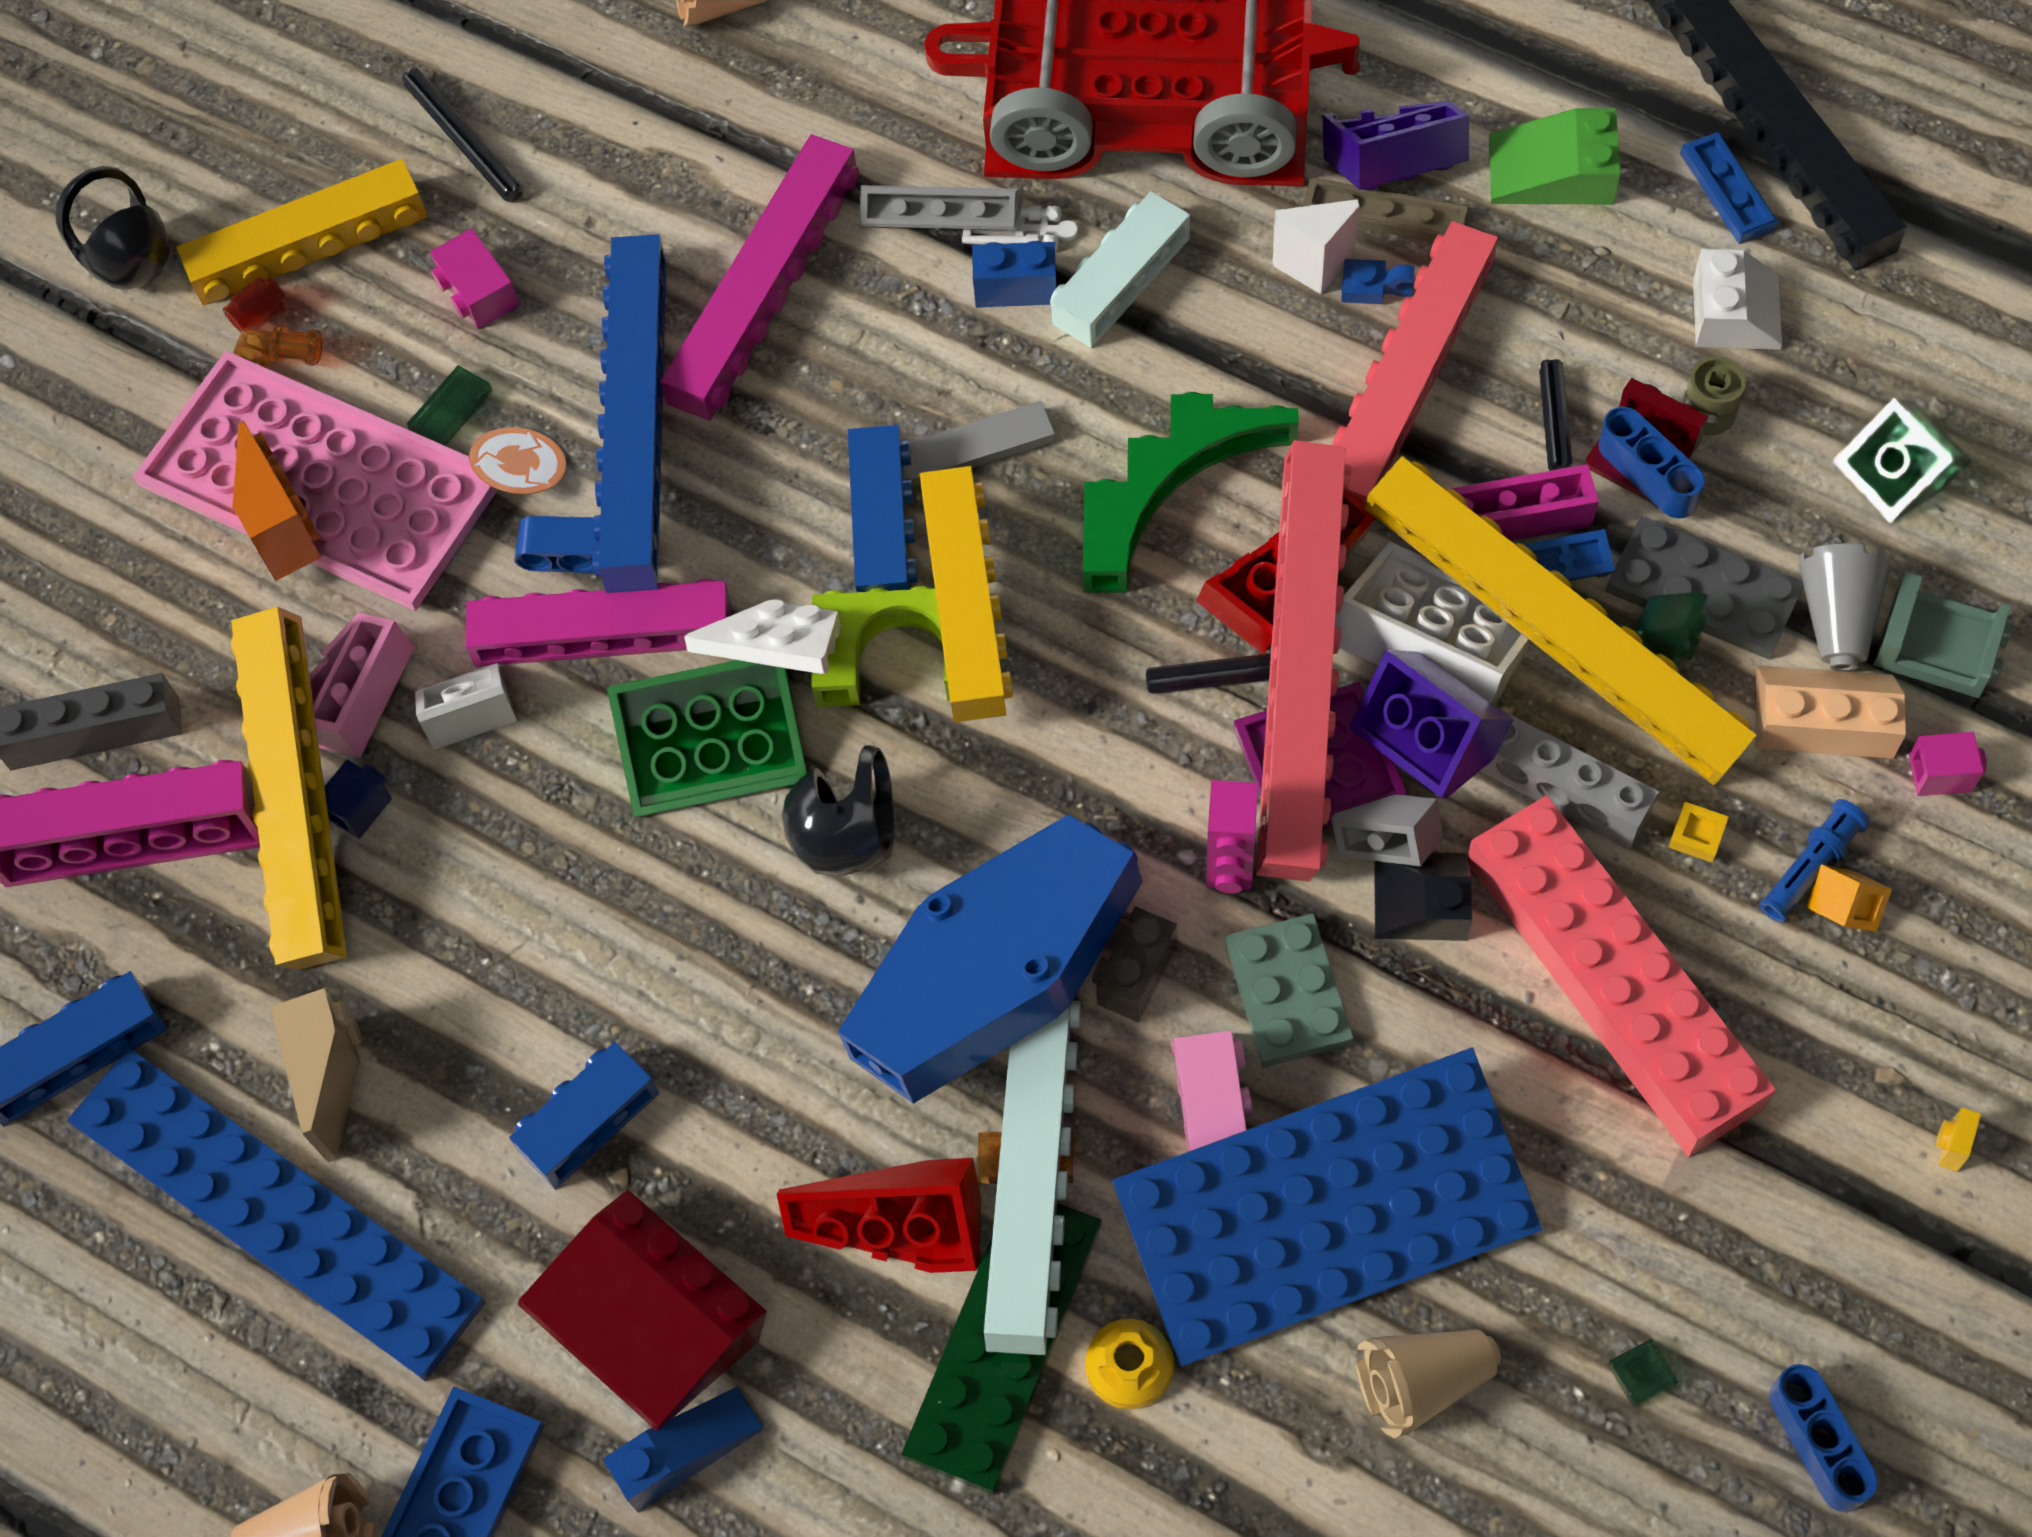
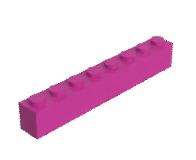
M810 134L661 379L660 383L667 405L711 421L718 408L725 406L730 395V387L736 377L742 376L746 371L752 350L756 344H761L765 339L770 320L775 312L779 313L784 307L789 288L794 281H799L804 272L805 261L811 251H816L819 248L823 239V231L829 221L835 220L838 216L841 201L847 191L853 190L857 184L859 168L856 167L853 148Z

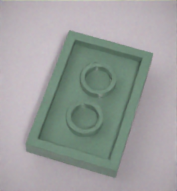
M1313 913L1224 936L1226 950L1262 1068L1353 1045V1035Z

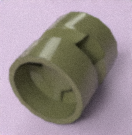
M1713 356L1698 362L1691 371L1687 384V390L1682 403L1690 404L1700 413L1708 416L1703 435H1718L1731 428L1736 420L1740 402L1746 389L1747 378L1744 370L1735 361L1726 357Z

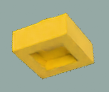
M1684 802L1668 848L1713 863L1729 816Z
M1962 1107L1952 1121L1944 1119L1935 1144L1936 1147L1942 1149L1939 1166L1958 1172L1967 1161L1971 1153L1981 1113Z

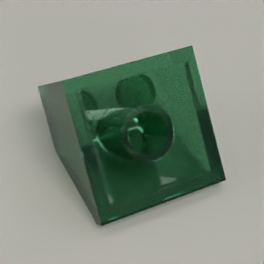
M1896 398L1834 460L1890 522L1898 520L1940 493L1972 461L1915 401Z

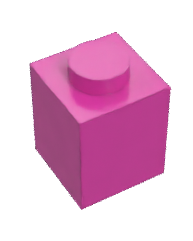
M1974 732L1919 736L1909 754L1917 796L1969 793L1974 790L1981 776L1986 773L1987 760L1983 748H1978Z

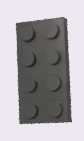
M1641 516L1615 567V572L1612 573L1607 583L1605 592L1770 660L1804 586L1803 582L1797 578Z

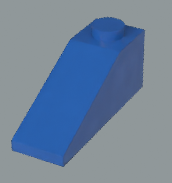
M737 1386L673 1417L659 1431L653 1428L644 1431L603 1458V1461L626 1500L638 1513L764 1428Z

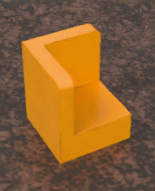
M1821 864L1807 902V908L1844 927L1877 932L1892 888L1856 871Z

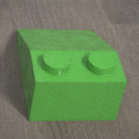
M1574 108L1490 133L1491 204L1614 205L1620 178L1617 108Z

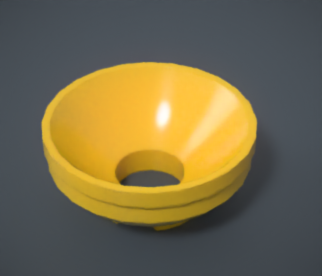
M1120 1319L1107 1324L1093 1337L1085 1358L1086 1376L1090 1387L1105 1403L1119 1409H1141L1156 1402L1167 1391L1174 1372L1173 1352L1164 1335L1153 1325L1143 1320ZM1134 1344L1142 1350L1144 1361L1139 1368L1133 1371H1125L1117 1366L1114 1355L1122 1345Z

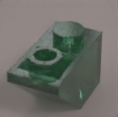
M1702 592L1650 596L1634 629L1641 637L1642 645L1655 655L1661 654L1675 663L1678 669L1683 658L1692 661L1701 642V635L1710 617L1709 614L1703 612L1708 595Z

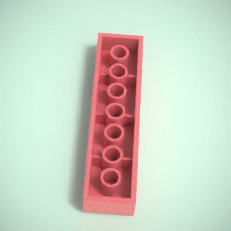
M1548 795L1471 840L1467 857L1470 868L1688 1157L1766 1109L1776 1091L1774 1086Z

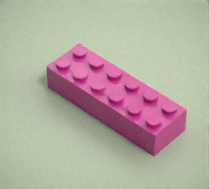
M219 760L210 766L197 768L174 767L165 773L130 774L121 780L108 782L85 781L76 787L41 788L31 794L19 796L0 795V882L6 888L260 848L258 827L253 819V807L255 806L253 788L248 778L247 768L242 761Z

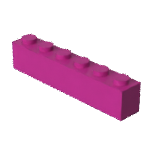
M701 579L695 583L675 585L661 582L658 583V590L606 593L605 590L586 591L574 589L567 593L549 595L528 593L523 597L511 598L487 596L481 600L467 601L465 647L475 667L490 666L495 663L507 665L687 650L685 635L731 616V600L726 582L712 579Z

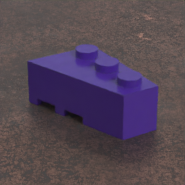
M1451 101L1399 106V114L1374 116V109L1361 110V118L1336 120L1335 113L1322 114L1324 160L1359 190H1374L1384 183L1395 180H1411L1421 173L1432 170H1448L1455 164L1469 161V115Z

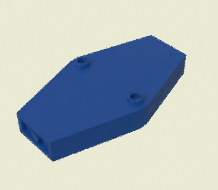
M1068 814L929 895L916 908L838 1030L850 1060L914 1104L1058 1018L1072 1003L1143 882L1137 865L1138 857L1135 851L1125 842L1119 841L1117 843L1106 837L1094 824L1090 822L1084 824Z

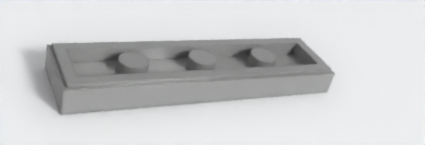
M1042 401L911 441L912 465L904 466L905 479L911 478L914 487L921 485L919 473L966 466L974 468L1055 442V433Z

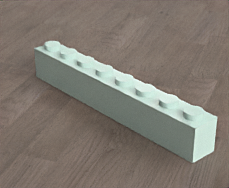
M1073 1000L1070 1006L1058 1018L1014 1043L1009 1048L984 1325L986 1352L1046 1355L1047 1338H1056L1058 1309L1049 1307L1050 1291H1059L1061 1281V1261H1053L1054 1245L1063 1246L1065 1218L1064 1216H1056L1057 1201H1066L1068 1171H1060L1061 1156H1070L1071 1127H1063L1064 1113H1073L1074 1084H1067L1068 1070L1076 1071L1078 1043L1070 1042L1071 1028H1080L1081 1001Z

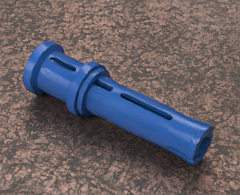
M1838 799L1832 804V813L1820 827H1814L1809 832L1807 840L1809 845L1791 867L1787 869L1769 894L1760 901L1759 907L1765 915L1776 922H1784L1787 915L1812 887L1821 864L1829 865L1830 862H1836L1844 858L1847 854V845L1858 832H1865L1870 825L1869 818L1858 806L1844 799Z

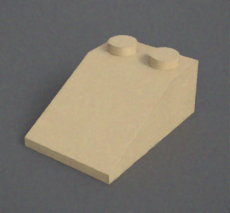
M323 988L270 1006L301 1132L327 1162L337 1160L360 1063L356 1045L362 1043V1037L354 1017H348L343 1002H335L326 989Z

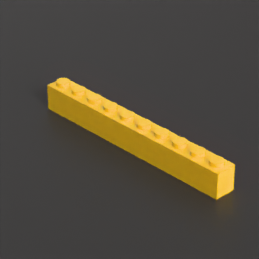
M1401 456L1368 494L1364 509L1714 786L1757 736L1750 730L1749 722L1737 712H1727L1714 702L1713 694L1706 687L1696 682L1690 683L1678 673V667L1669 658L1661 654H1653L1642 645L1643 641L1635 631L1626 626L1620 628L1607 617L1606 610L1598 602L1590 598L1585 600L1572 590V585L1565 576L1557 571L1552 570L1549 572L1537 562L1536 555L1528 547L1521 543H1512L1502 535V530L1495 521L1487 516L1479 517L1467 507L1466 500L1458 492L1450 488L1445 490L1432 480L1433 476L1425 466L1416 461L1411 463Z

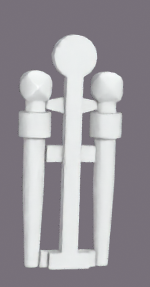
M1029 205V207L1021 208L1018 230L963 229L962 243L983 245L991 242L1001 244L1027 243L1029 241L1055 242L1056 251L1059 245L1058 238L1063 242H1071L1077 238L1078 228L1073 221L1069 220L1062 221L1058 225H1048L1047 222L1060 221V206H1047L1045 209L1042 208V205ZM1025 218H1029V221H1039L1041 223L1025 224ZM972 234H999L994 236H972Z

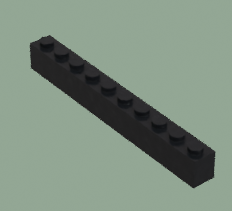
M1643 0L1648 2L1656 12L1661 25L1665 29H1669L1677 39L1683 54L1690 57L1697 65L1704 81L1712 85L1721 96L1725 108L1730 113H1734L1741 122L1748 138L1751 141H1755L1765 153L1771 168L1778 170L1785 179L1792 195L1796 199H1800L1809 210L1815 225L1823 229L1829 236L1841 258L1846 259L1853 269L1857 271L1898 252L1907 226L1728 0Z

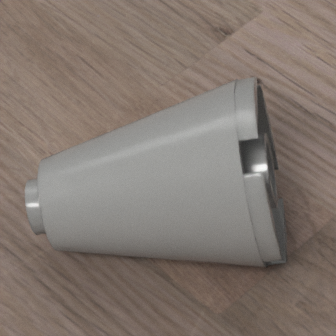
M1830 544L1814 547L1813 556L1809 558L1805 552L1800 554L1799 569L1821 661L1830 664V669L1853 671L1858 669V664L1867 661L1891 567V554L1885 549L1877 547V555L1865 553L1864 544Z

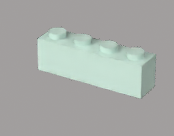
M1152 191L1140 203H1134L1128 210L1125 220L1115 230L1111 229L1106 233L1100 247L1091 257H1085L1079 263L1073 277L1066 284H1060L1055 289L1050 299L1052 324L1092 348L1190 239V214Z

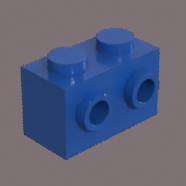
M1029 241L1027 243L1007 244L991 242L983 245H972L973 287L976 308L1051 305V296L1057 288L1055 242Z

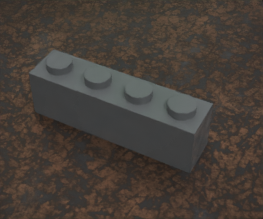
M163 673L0 707V759L10 771L182 734L179 696Z

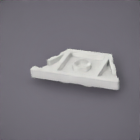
M768 600L690 632L684 638L688 652L825 674L829 670L827 656L834 653L835 639L839 636L841 623L838 611L819 609L816 605L799 606L786 604L781 600Z

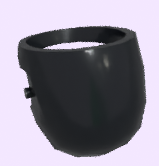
M100 166L84 171L72 179L63 189L56 203V226L63 242L73 256L94 278L112 288L128 290L143 287L161 274L170 254L166 229L159 213L146 205V199L141 189L130 176L117 167ZM107 177L121 180L128 187L130 207L121 209L104 219L92 231L86 243L82 244L75 235L69 220L74 199L82 188L94 180Z
M865 745L862 748L858 759L854 788L844 799L837 800L832 787L818 768L801 777L786 795L782 811L786 840L798 860L815 874L844 876L871 869L891 857L895 831L894 800L888 763L880 748L872 745ZM872 770L874 771L876 795L874 801L872 791Z

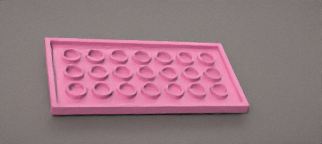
M226 350L133 475V479L138 486L248 535L232 507L238 423L245 421L252 435L259 432L262 433L276 461L281 466L292 489L297 494L321 538L313 542L321 558L310 564L413 611H417L498 491V489L484 483L474 473L469 462V456Z

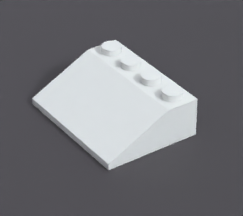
M1390 541L1343 597L1341 611L1335 615V627L1341 628L1340 648L1344 652L1362 657L1376 665H1379L1386 650L1420 652L1492 705H1495L1503 694L1532 642L1430 560Z

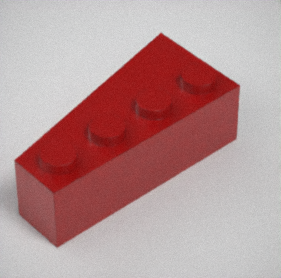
M1343 490L1342 504L1348 505L1349 515L1346 529L1341 531L1340 545L1346 546L1347 558L1367 535L1376 518L1364 509V502L1350 491ZM1279 532L1250 554L1248 552L1236 560L1231 567L1222 573H1217L1205 581L1196 599L1197 603L1261 654H1265L1272 645Z

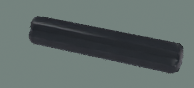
M1546 359L1540 364L1539 374L1548 469L1552 471L1571 467L1572 452L1563 363L1559 359Z
M1271 654L1150 667L1146 669L1145 673L1148 692L1153 694L1269 680Z

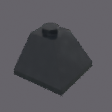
M1432 852L1421 866L1374 861L1375 939L1467 941L1472 923V888L1466 853Z

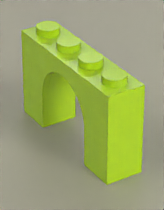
M917 586L910 590L894 591L874 588L867 592L854 593L831 590L824 594L812 595V605L818 606L819 609L838 611L841 623L839 636L835 639L834 653L827 656L829 663L828 672L825 674L812 672V691L816 707L860 705L861 656L868 643L885 630L902 626L919 628L933 635L943 647L936 592L931 587ZM944 658V685L947 701H950Z

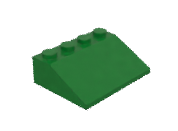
M735 660L606 687L634 817L796 784L801 777L807 774L787 668Z

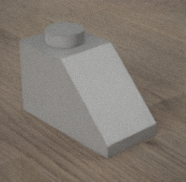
M1395 794L1335 813L1331 818L1339 857L1421 866L1444 838L1438 802L1435 798Z

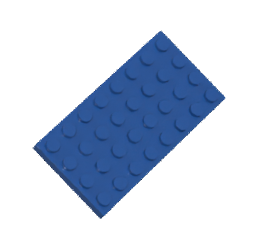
M1473 1047L1111 1180L1180 1367L1543 1230Z

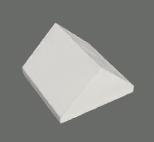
M1358 199L1275 210L1272 259L1274 267L1322 294L1343 270L1344 260L1352 259L1355 255L1359 213Z
M498 663L415 691L416 716L434 750L517 721Z

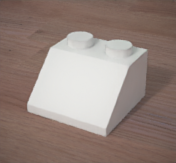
M1701 249L1693 277L1696 347L1781 350L1782 333L1778 275L1745 250Z

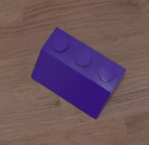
M1386 650L1348 728L1440 798H1448L1494 760L1514 720L1420 652Z

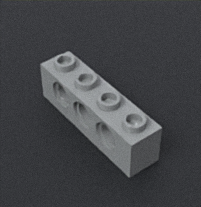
M1501 710L1514 721L1494 760L1485 766L1481 772L1536 801L1548 795L1563 815L1630 850L1652 813L1659 791Z

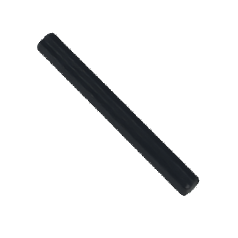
M411 68L409 72H404L402 80L406 89L506 202H513L515 198L520 197L522 189L517 179L418 68Z

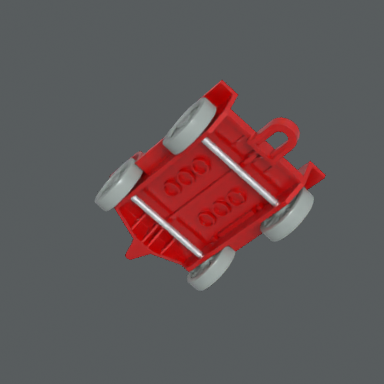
M995 0L994 16L991 21L943 24L930 31L924 43L927 64L934 72L944 76L987 77L983 114L986 145L984 177L1061 179L1073 177L1093 168L1099 162L1102 151L1183 153L1187 165L1194 172L1220 183L1304 187L1310 70L1342 63L1341 69L1347 75H1355L1361 69V65L1358 62L1359 36L1312 23V0ZM946 42H989L988 54L945 53L940 50V46Z

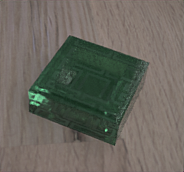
M1653 1339L1609 1360L1607 1364L1633 1408L1670 1390L1679 1382Z

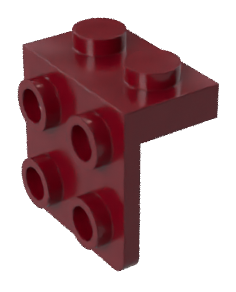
M1634 378L1629 380L1623 389L1619 407H1629L1637 411L1690 459L1700 445L1708 416L1700 413L1690 404L1681 403L1661 393L1658 388L1651 384H1644ZM1615 433V434L1620 435V436H1626V435L1621 434V433ZM1598 440L1586 458L1585 465L1588 464L1590 471L1653 503L1603 457L1599 451ZM1645 461L1649 464H1656L1652 461Z

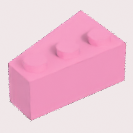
M357 613L321 652L324 659L309 674L319 748L361 758L415 648L394 620Z

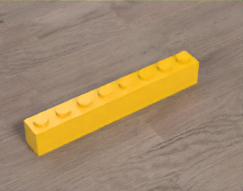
M277 606L231 620L233 632L231 648L236 657L238 671L236 688L241 698L244 717L242 733L247 741L249 756L247 774L252 783L254 795L253 819L258 827L260 849L258 860L264 873L266 889L264 905L269 914L271 928L270 951L275 959V965L301 970L347 958L302 617Z

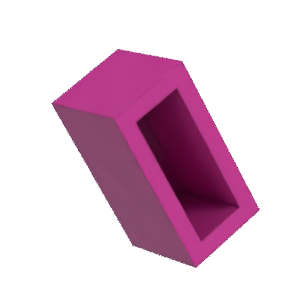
M472 228L430 251L436 267L431 270V274L437 285L443 292L448 289L453 294L450 297L451 302L460 317L464 319L469 316L477 329L520 306L512 282Z

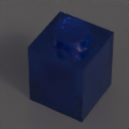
M346 759L324 786L329 821L360 840L392 800L391 795L383 784L386 778L368 764H364L361 768Z

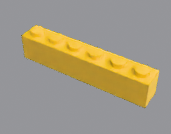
M402 158L176 246L190 283L204 306L252 286L260 285L267 280L290 271H296L305 265L328 256H334L341 251L366 241H372L399 228L410 226L428 216Z
M971 466L919 473L953 722L1007 716L1005 699L1013 698L1010 671L1001 672L999 660L1008 659L1004 632L995 633L994 621L1002 620L999 595H990L988 583L996 582L993 556L984 557L983 545H990L991 541L987 518H978L977 508L985 507L982 482L973 483Z

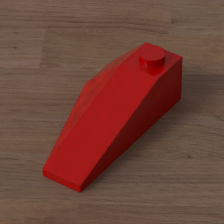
M973 1158L925 1160L779 1189L776 1193L786 1237L838 1250L847 1246L871 1252V1258L885 1262L891 1257L915 1263L914 1269L929 1273L976 1271L978 1268L981 1195Z

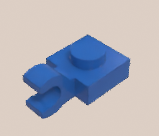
M1345 259L1342 302L1383 304L1384 294H1393L1401 297L1413 296L1414 266L1398 265L1386 271L1385 260Z

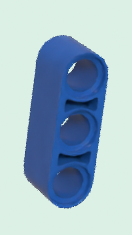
M1623 406L1610 410L1605 415L1598 443L1599 451L1603 457L1669 517L1680 519L1692 515L1697 508L1705 483L1704 474L1634 409ZM1615 433H1621V434H1624V435H1626V436H1620V435H1617V434H1615ZM1645 461H1652L1656 464H1649ZM1676 489H1682L1688 493H1682L1677 491Z
M528 516L523 518L519 525L514 562L517 566L528 571L594 573L592 552L593 550H599V541H596L594 535V517Z
M1802 1364L1786 1368L1770 1389L1769 1400L1771 1406L1824 1501L1829 1507L1838 1512L1849 1513L1856 1511L1874 1495L1877 1489L1878 1479L1875 1470L1819 1373L1810 1366ZM1793 1382L1801 1385L1806 1390L1808 1401L1801 1403L1791 1399L1785 1389L1786 1383ZM1812 1428L1826 1430L1832 1436L1833 1448L1825 1449L1818 1446L1812 1438ZM1839 1474L1850 1475L1858 1482L1860 1488L1858 1496H1851L1843 1492L1838 1483Z

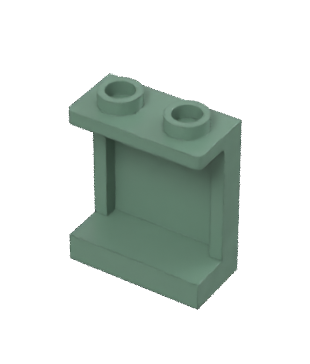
M1905 571L1894 594L1873 666L1979 698L1987 683L1996 684L2001 672L2003 659L1996 656L1999 646L2006 647L2013 630L2014 622L2007 621L2011 605L2002 602L1997 612L1992 613L1919 591L1922 576Z

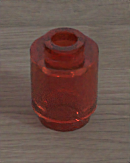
M257 276L227 299L228 305L222 311L229 322L242 335H245L250 330L253 332L258 330L285 308L281 301L285 298V294L272 278L269 277L267 280H264Z

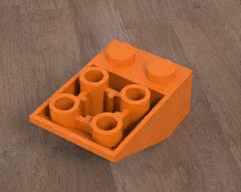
M245 421L238 423L232 507L272 577L277 581L321 558L313 543L321 538L297 494L292 489L281 466L276 461L262 433L259 432L252 435Z

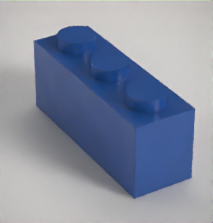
M613 1042L607 1049H599L591 1055L585 1064V1069L573 1080H566L559 1084L551 1093L550 1100L541 1109L525 1115L517 1123L514 1133L509 1139L517 1151L555 1190L660 1093L653 1079L616 1042Z

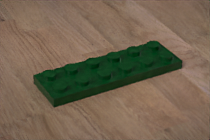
M1057 1203L1056 1216H1064L1065 1218L1063 1246L1054 1245L1053 1261H1061V1281L1059 1291H1050L1049 1307L1058 1309L1056 1338H1047L1046 1355L986 1352L984 1325L992 1247L991 1237L901 1453L904 1460L989 1494H995L1101 1229L1102 1219Z

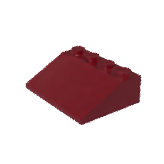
M628 1189L592 1217L518 1300L520 1308L656 1431H659L759 1342L767 1314L766 1309Z

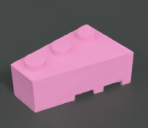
M1232 1030L1171 1040L1172 1055H1175L1177 1087L1179 1097H1181L1188 1151L1245 1131L1244 1116L1252 1115V1105L1249 1088H1240L1237 1069L1245 1068L1241 1039L1233 1040Z

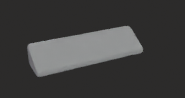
M861 185L859 226L1018 230L1023 191L1018 188Z

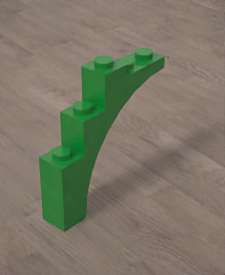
M1198 392L1171 394L1170 437L1144 435L1139 438H1128L1127 481L1117 482L1112 479H1100L1096 482H1084V593H1127L1132 558L1140 536L1156 510L1178 487L1212 465L1232 456L1262 448L1291 446L1293 441L1298 439V408H1286L1280 405H1273L1267 408H1243L1241 406L1213 408V394H1201Z

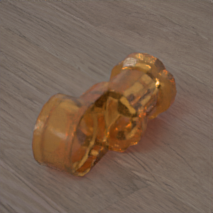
M279 325L275 326L272 332L258 330L242 331L233 352L235 355L263 367H267L270 361L283 362L286 359L302 360L306 365L314 366L321 359L323 341L319 330L311 329L307 332L289 331L286 326Z

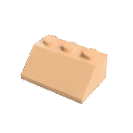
M1757 666L1756 749L1894 759L1906 736L1905 694L1894 675Z

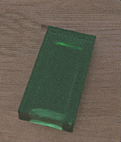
M457 365L407 422V426L410 431L446 446L492 393V387L486 380Z

